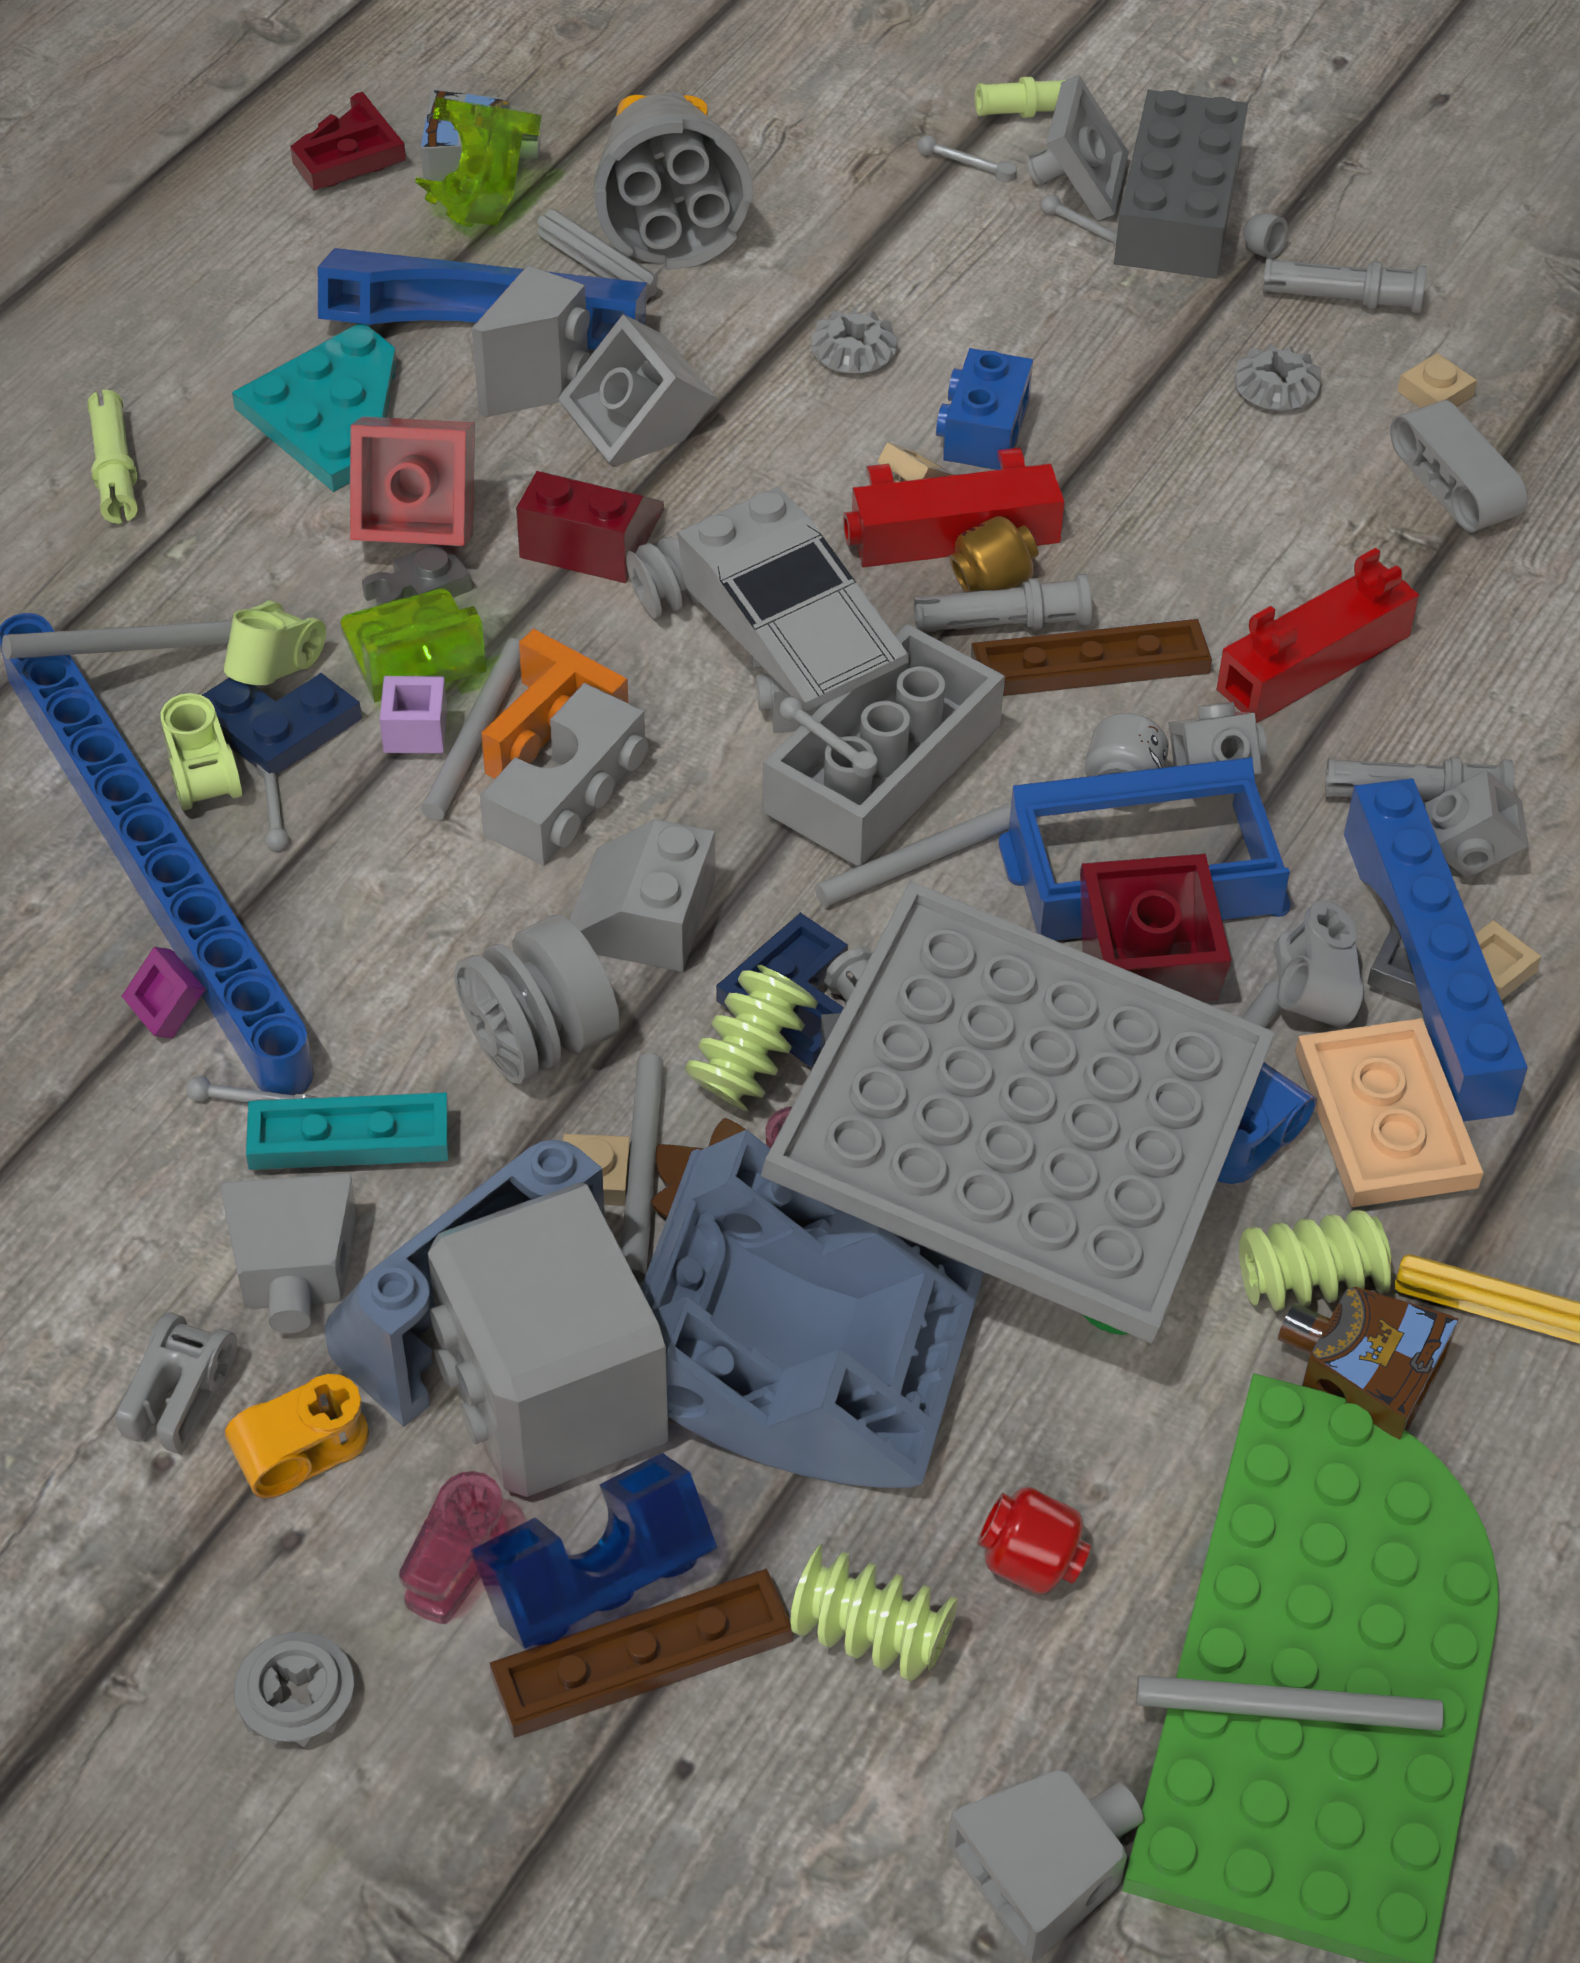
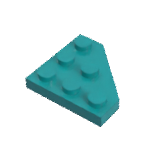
M358 323L232 392L234 409L331 491L335 492L350 483L351 424L362 416L387 418L390 404L389 391L391 380L395 377L397 367L395 347L366 324Z

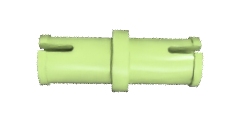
M1021 77L1018 83H978L975 89L977 115L1019 113L1022 118H1031L1035 116L1036 112L1055 111L1061 83L1066 80L1035 82L1033 77Z

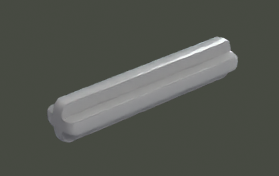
M549 209L545 215L538 217L537 224L539 227L537 233L541 238L600 277L647 282L646 301L651 296L655 297L658 288L656 285L658 278L655 274L556 209Z

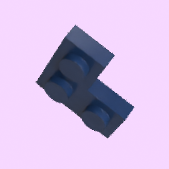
M323 673L313 677L276 702L255 685L245 684L230 677L202 694V696L211 701L215 708L226 744H229L233 750L257 768V763L269 774H279L362 719L360 702Z
M800 912L716 985V1001L728 1009L725 999L729 993L748 995L740 985L738 978L742 971L762 973L757 965L776 971L805 989L818 1001L816 1008L796 1005L793 1011L805 1024L803 1030L783 1027L780 1033L792 1047L789 1053L813 1068L820 1055L821 1015L841 1013L844 1009L842 1005L818 990L817 987L824 982L827 969L831 963L842 953L848 951V944Z

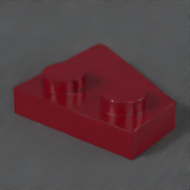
M363 91L356 93L350 98L351 109L338 119L333 114L328 115L318 123L316 130L305 134L290 146L293 165L313 191L335 186L342 181L369 172L380 171L387 166L406 160L405 143Z

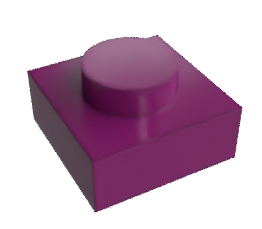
M154 946L121 997L154 1036L173 1039L205 991V988L172 949Z

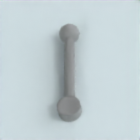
M928 135L923 136L918 141V150L923 155L929 156L935 153L995 173L996 178L1002 182H1011L1016 177L1017 167L1012 162L1003 161L998 164L938 144L932 136Z
M1050 194L1042 199L1041 209L1045 214H1058L1108 240L1116 248L1117 233L1061 205L1056 195Z
M788 697L781 702L779 710L784 719L789 721L797 720L850 760L855 775L865 778L876 773L877 758L873 753L855 750L803 710L802 702L798 698Z
M256 763L258 775L264 778L270 831L266 834L265 843L272 851L280 852L288 847L289 836L282 829L276 781L277 775L275 773L269 774Z
M203 1076L193 1077L186 1085L188 1097L194 1101H204L208 1097L244 1102L317 1098L305 1094L287 1095L211 1084Z

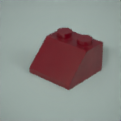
M536 471L516 507L519 558L626 584L629 579L626 554L628 551L636 554L639 546L647 544L664 511V501Z
M1206 853L1082 863L1080 869L1082 952L1199 1001H1218L1231 964V957Z

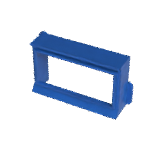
M1253 758L1013 785L1009 830L1000 835L998 846L1008 880L1017 886L1024 885L1036 932L1055 941L1082 937L1080 881L1055 884L1036 817L1234 794L1232 805L1251 860L1209 865L1221 919L1226 920L1267 914L1276 917L1287 915L1291 907L1286 890L1290 871L1289 868L1284 867L1255 783Z

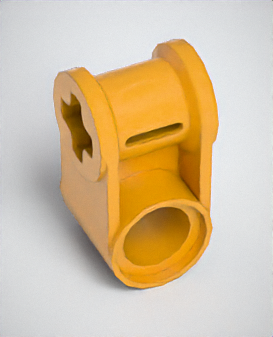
M325 1374L315 1377L308 1383L275 1399L248 1407L238 1413L225 1428V1438L253 1493L260 1498H272L285 1494L299 1486L303 1481L358 1456L367 1445L369 1429L366 1418L361 1413L362 1401L358 1387L351 1379L340 1374ZM325 1394L328 1405L322 1407L320 1396ZM345 1431L347 1441L341 1444L339 1434Z

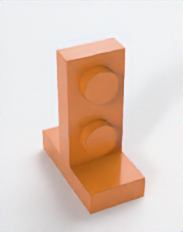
M533 628L519 641L522 684L529 688L481 732L485 774L495 779L515 757L531 764L539 750L551 739L550 719L583 683L628 703V679Z

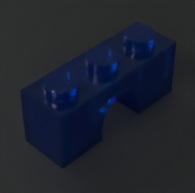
M660 1453L599 1484L608 1509L607 1526L599 1541L582 1553L567 1555L562 1539L536 1517L471 1549V1554L499 1626L524 1649L532 1645L551 1643L564 1636L569 1631L570 1625L596 1611H609L626 1604L638 1589L661 1577H675L689 1571L695 1566L699 1557L717 1549L716 1541L690 1471L664 1453Z

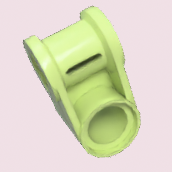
M267 600L263 604L250 609L238 610L233 614L224 663V673L228 677L245 684L268 685L274 683L276 679L301 669H308L316 662L323 650L326 640L325 624L314 617L301 619L284 611V607L280 603L273 600Z
M193 693L180 694L171 698L164 704L160 712L161 724L171 775L182 811L192 809L193 802L229 794L233 799L242 797V788L230 745L225 742L215 708L211 701L202 695Z

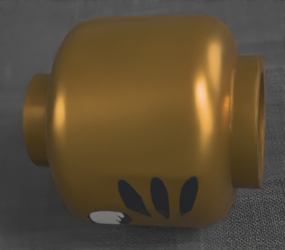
M997 516L961 533L955 542V553L951 554L949 559L954 575L964 592L993 591L1022 587V583L1027 582L1033 576L1032 559L1039 556V551L1031 532L1025 525L1016 528L1007 518Z

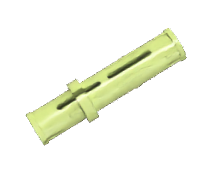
M105 389L102 390L103 406H100L97 391L88 398L87 402L95 452V461L93 462L91 473L92 480L100 492L101 515L111 523L120 524L122 523L120 507L124 506L127 521L132 520L138 510L133 490L137 480V471L134 461L129 457L123 417V400L118 393Z

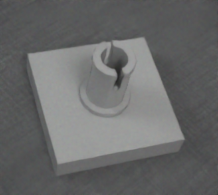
M1077 75L1061 83L1046 143L1049 148L1029 154L1027 165L1032 179L1038 185L1046 184L1048 181L1066 174L1095 219L1099 221L1114 215L1116 212L1129 152L1081 76Z

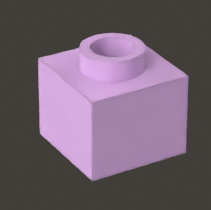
M384 676L379 719L383 753H444L447 720L444 677Z

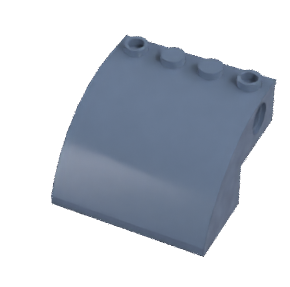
M747 1129L703 1150L696 1149L692 1151L641 1287L658 1321L666 1346L668 1417L720 1447L759 1463L798 1475L841 1484L881 1488H911L922 1484L984 1272L761 1177L765 1159L771 1148Z

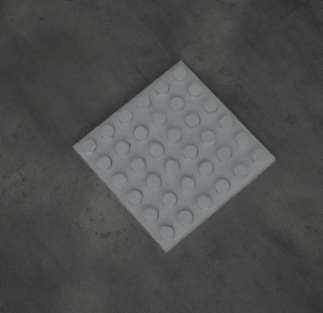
M909 881L765 1159L761 1177L1152 1344L1275 1032Z

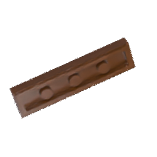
M1198 619L971 643L970 656L972 659L1005 676L1003 696L1210 674L1212 657Z
M766 1568L489 1662L491 1677L513 1737L516 1738L793 1642V1631Z

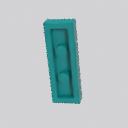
M447 1092L248 1101L246 1136L248 1169L449 1161V1106Z

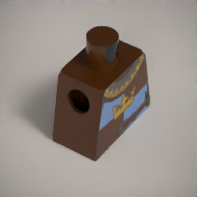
M1352 1287L1346 1289L1331 1318L1294 1303L1283 1321L1278 1340L1310 1355L1302 1386L1345 1398L1346 1402L1344 1404H1357L1369 1412L1374 1425L1400 1440L1404 1431L1408 1432L1448 1355L1459 1319L1446 1313L1359 1287Z

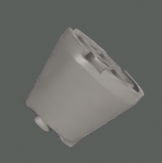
M677 92L641 98L617 115L611 122V132L594 180L596 211L602 230L609 241L627 257L632 255L635 258L654 264L665 263L666 270L694 267L715 258L725 251L737 239L736 232L746 217L750 202L753 201V185L746 159L734 139L696 106L687 101L683 95Z

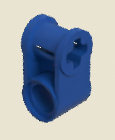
M1264 1062L1217 1181L1236 1184L1250 1179L1282 1146L1288 1145L1300 1134L1315 1110L1317 1098Z

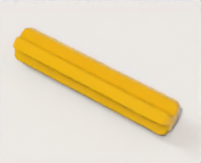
M1413 1254L1404 1255L1400 1262L1395 1280V1289L1399 1293L1580 1344L1579 1301Z

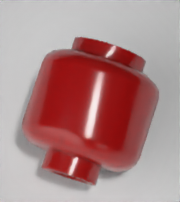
M1029 1486L1021 1487L1012 1496L1003 1492L999 1495L984 1522L977 1542L979 1546L986 1549L985 1563L992 1573L1037 1595L1049 1593L1058 1585L1061 1579L1073 1584L1081 1573L1091 1549V1544L1081 1540L1083 1533V1518L1075 1508Z

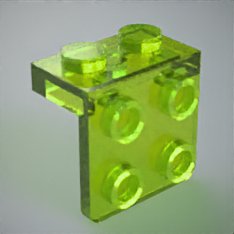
M436 589L344 615L340 620L341 632L374 703L382 701L384 676L444 677L445 683L486 672L482 620L475 606L459 610L448 590Z

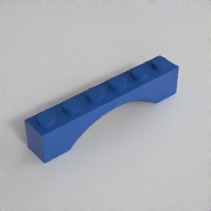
M334 248L318 266V319L369 325L420 320L477 323L524 269ZM549 272L585 285L586 310L590 313V323L587 330L588 349L596 350L623 314L645 325L647 282Z
M1414 778L1354 785L1344 837L1360 880L1370 885L1382 898L1403 940L1420 997L1425 1026L1462 1120L1465 1122L1513 1115L1528 1067Z

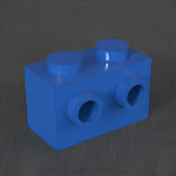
M969 348L963 368H954L951 374L948 389V401H951V404L942 403L938 414L936 436L944 437V461L1001 470L997 452L998 450L1011 449L1016 446L1030 401L1033 359L1001 354L997 351Z

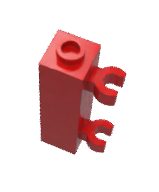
M1011 448L998 450L997 456L1001 470L894 482L889 463L866 466L870 485L853 487L852 511L843 513L846 543L848 546L856 545L862 568L944 558L955 553V542L961 533L997 516L1007 518L1016 528L1025 525L1031 532L1037 546L1060 543L1065 501L1052 464L1025 467L1021 449Z
M1374 548L1355 560L1354 576L1274 620L1276 609L1272 606L1253 615L1249 620L1250 634L1223 648L1216 690L1229 702H1234V706L1241 712L1255 713L1256 723L1409 637L1419 594L1402 579V569L1398 565L1388 569L1379 562L1380 550Z

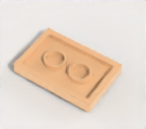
M1422 1018L1298 1036L1295 1053L1309 1092L1317 1098L1315 1109L1351 1208L1479 1188L1483 1170Z

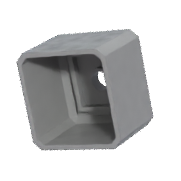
M579 1182L438 1233L428 1252L435 1307L430 1309L429 1313L440 1347L434 1349L436 1360L447 1387L457 1386L464 1403L460 1404V1409L471 1440L474 1444L483 1442L505 1490L529 1497L669 1442L666 1346L656 1317L587 1184Z

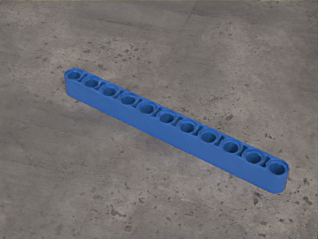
M35 613L17 614L6 619L0 625V648L10 685L172 949L204 986L205 991L201 996L253 1081L261 1091L287 1095L303 1093L312 1083L314 1072L307 1031L299 1015L71 656L5 658L2 649L4 635L55 632L50 623L43 616Z

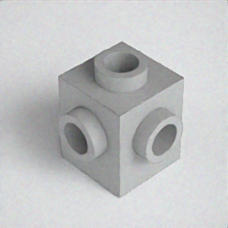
M1234 702L1198 706V718L1168 722L1174 766L1252 757L1254 774L1262 773L1260 759L1266 756L1267 742L1261 723H1256L1255 713L1235 712Z
M1487 770L1425 803L1427 814L1446 862L1466 879L1529 847L1522 800Z

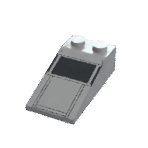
M778 486L759 493L751 499L716 515L706 517L702 521L677 532L685 587L792 697L798 698L802 702L803 709L806 712L909 663L907 651L813 521Z

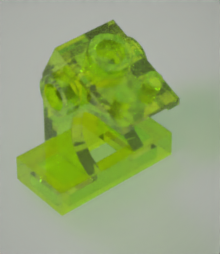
M436 97L433 119L452 123L458 131L462 142V154L456 171L447 174L444 180L436 181L416 177L415 182L427 191L424 199L434 205L439 201L447 208L446 215L463 226L473 227L475 223L497 225L514 196L522 135L539 136L542 115Z

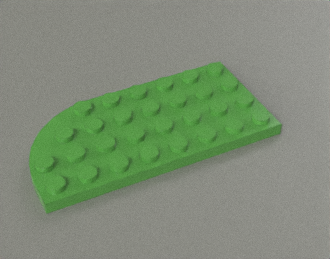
M1253 1373L1176 1678L1442 1700L1441 1731L1168 1708L1142 1808L1143 1823L1138 1825L1122 1892L1367 1963H1433L1496 1630L1499 1599L1498 1577L1493 1551L1485 1527L1472 1501L1458 1480L1437 1456L1406 1430L1399 1440L1374 1425L1371 1415L1362 1407L1353 1403L1344 1404L1346 1402L1345 1398Z

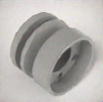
M551 915L517 932L512 941L513 951L503 944H492L485 948L482 956L470 955L458 961L454 969L456 991L474 1036L497 1070L512 1083L521 1084L535 1077L539 1068L550 1069L556 1066L561 1058V1046L570 1053L579 1054L614 1036L619 1029V1009L613 988L603 965L584 935L571 921L562 915Z

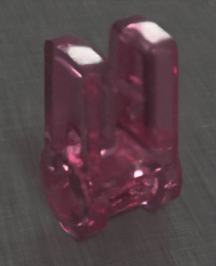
M476 1471L461 1472L444 1483L399 1571L400 1583L407 1588L404 1594L405 1606L408 1610L424 1619L439 1624L450 1622L495 1556L504 1547L507 1539L506 1519L502 1513V1493L496 1481L487 1474Z

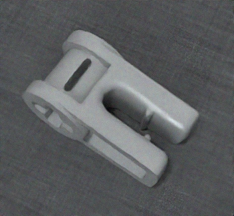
M172 1312L165 1313L154 1327L146 1353L117 1409L115 1419L120 1433L135 1440L141 1439L150 1424L156 1423V1413L168 1392L176 1386L171 1398L165 1399L167 1406L157 1425V1434L161 1445L166 1450L181 1455L215 1393L224 1385L230 1374L236 1357L237 1336L233 1332L224 1329H216L213 1333L187 1325L184 1316Z

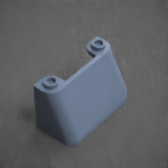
M548 1140L529 1147L367 1273L327 1318L324 1330L328 1354L331 1359L403 1427L430 1406L428 1390L421 1382L420 1376L423 1371L433 1364L431 1348L419 1339L418 1336L432 1326L429 1310L435 1307L428 1252L438 1233L579 1182L588 1185L605 1218L602 1167L578 1147L566 1141Z

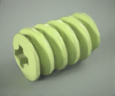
M757 965L762 973L742 971L738 978L740 985L748 995L729 993L725 999L726 1006L736 1018L716 1015L711 1025L722 1040L712 1038L701 1039L698 1048L709 1063L689 1060L685 1066V1071L697 1084L745 1111L749 1110L740 1100L742 1095L762 1098L765 1094V1091L753 1078L755 1073L776 1075L779 1070L766 1055L768 1051L775 1050L789 1053L792 1048L781 1035V1029L784 1027L802 1031L805 1026L793 1011L794 1007L799 1005L815 1009L818 1001L805 989L778 972L761 965Z
M1352 1211L1346 1216L1345 1221L1335 1214L1326 1215L1320 1220L1319 1226L1314 1220L1305 1218L1297 1221L1294 1224L1293 1230L1287 1224L1280 1222L1270 1226L1267 1234L1257 1227H1249L1242 1232L1239 1241L1241 1274L1247 1297L1254 1307L1258 1305L1260 1294L1266 1293L1272 1308L1275 1311H1283L1285 1308L1286 1290L1289 1289L1293 1290L1299 1305L1307 1307L1311 1304L1312 1286L1319 1285L1324 1299L1328 1303L1335 1302L1338 1298L1339 1281H1345L1347 1288L1359 1287L1364 1289L1365 1277L1369 1276L1378 1293L1386 1294L1390 1291L1391 1253L1388 1239L1378 1217H1370L1365 1211Z
M820 1544L810 1557L795 1590L790 1620L792 1631L803 1637L809 1634L818 1624L819 1643L829 1648L836 1645L845 1635L846 1654L855 1659L863 1656L873 1645V1665L881 1670L889 1668L900 1656V1676L910 1682L917 1679L927 1666L930 1671L939 1659L950 1633L957 1611L958 1598L950 1596L936 1613L930 1610L931 1587L923 1585L909 1602L903 1599L904 1577L896 1573L886 1587L880 1590L876 1588L877 1566L869 1562L858 1577L853 1579L849 1577L850 1555L842 1551L831 1566L826 1568L822 1566L823 1547Z

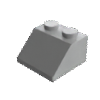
M527 265L472 327L479 414L489 417L560 402L558 397L591 356L588 352L587 342L590 313L586 310L585 285Z
M623 314L579 370L576 377L572 379L558 397V400L608 463L618 466L684 441L717 400V397L665 335Z
M654 819L596 849L569 919L588 940L596 955L679 972L684 971L715 882V831Z

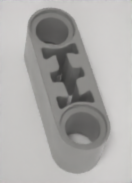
M1442 400L1395 416L1392 419L1390 437L1395 452L1463 529L1468 532H1475L1520 516L1525 512L1527 508V492L1521 477L1452 402Z

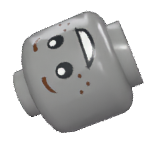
M1120 713L1103 719L1093 731L1085 761L1086 777L1165 768L1169 749V742L1165 732L1154 721L1138 714Z

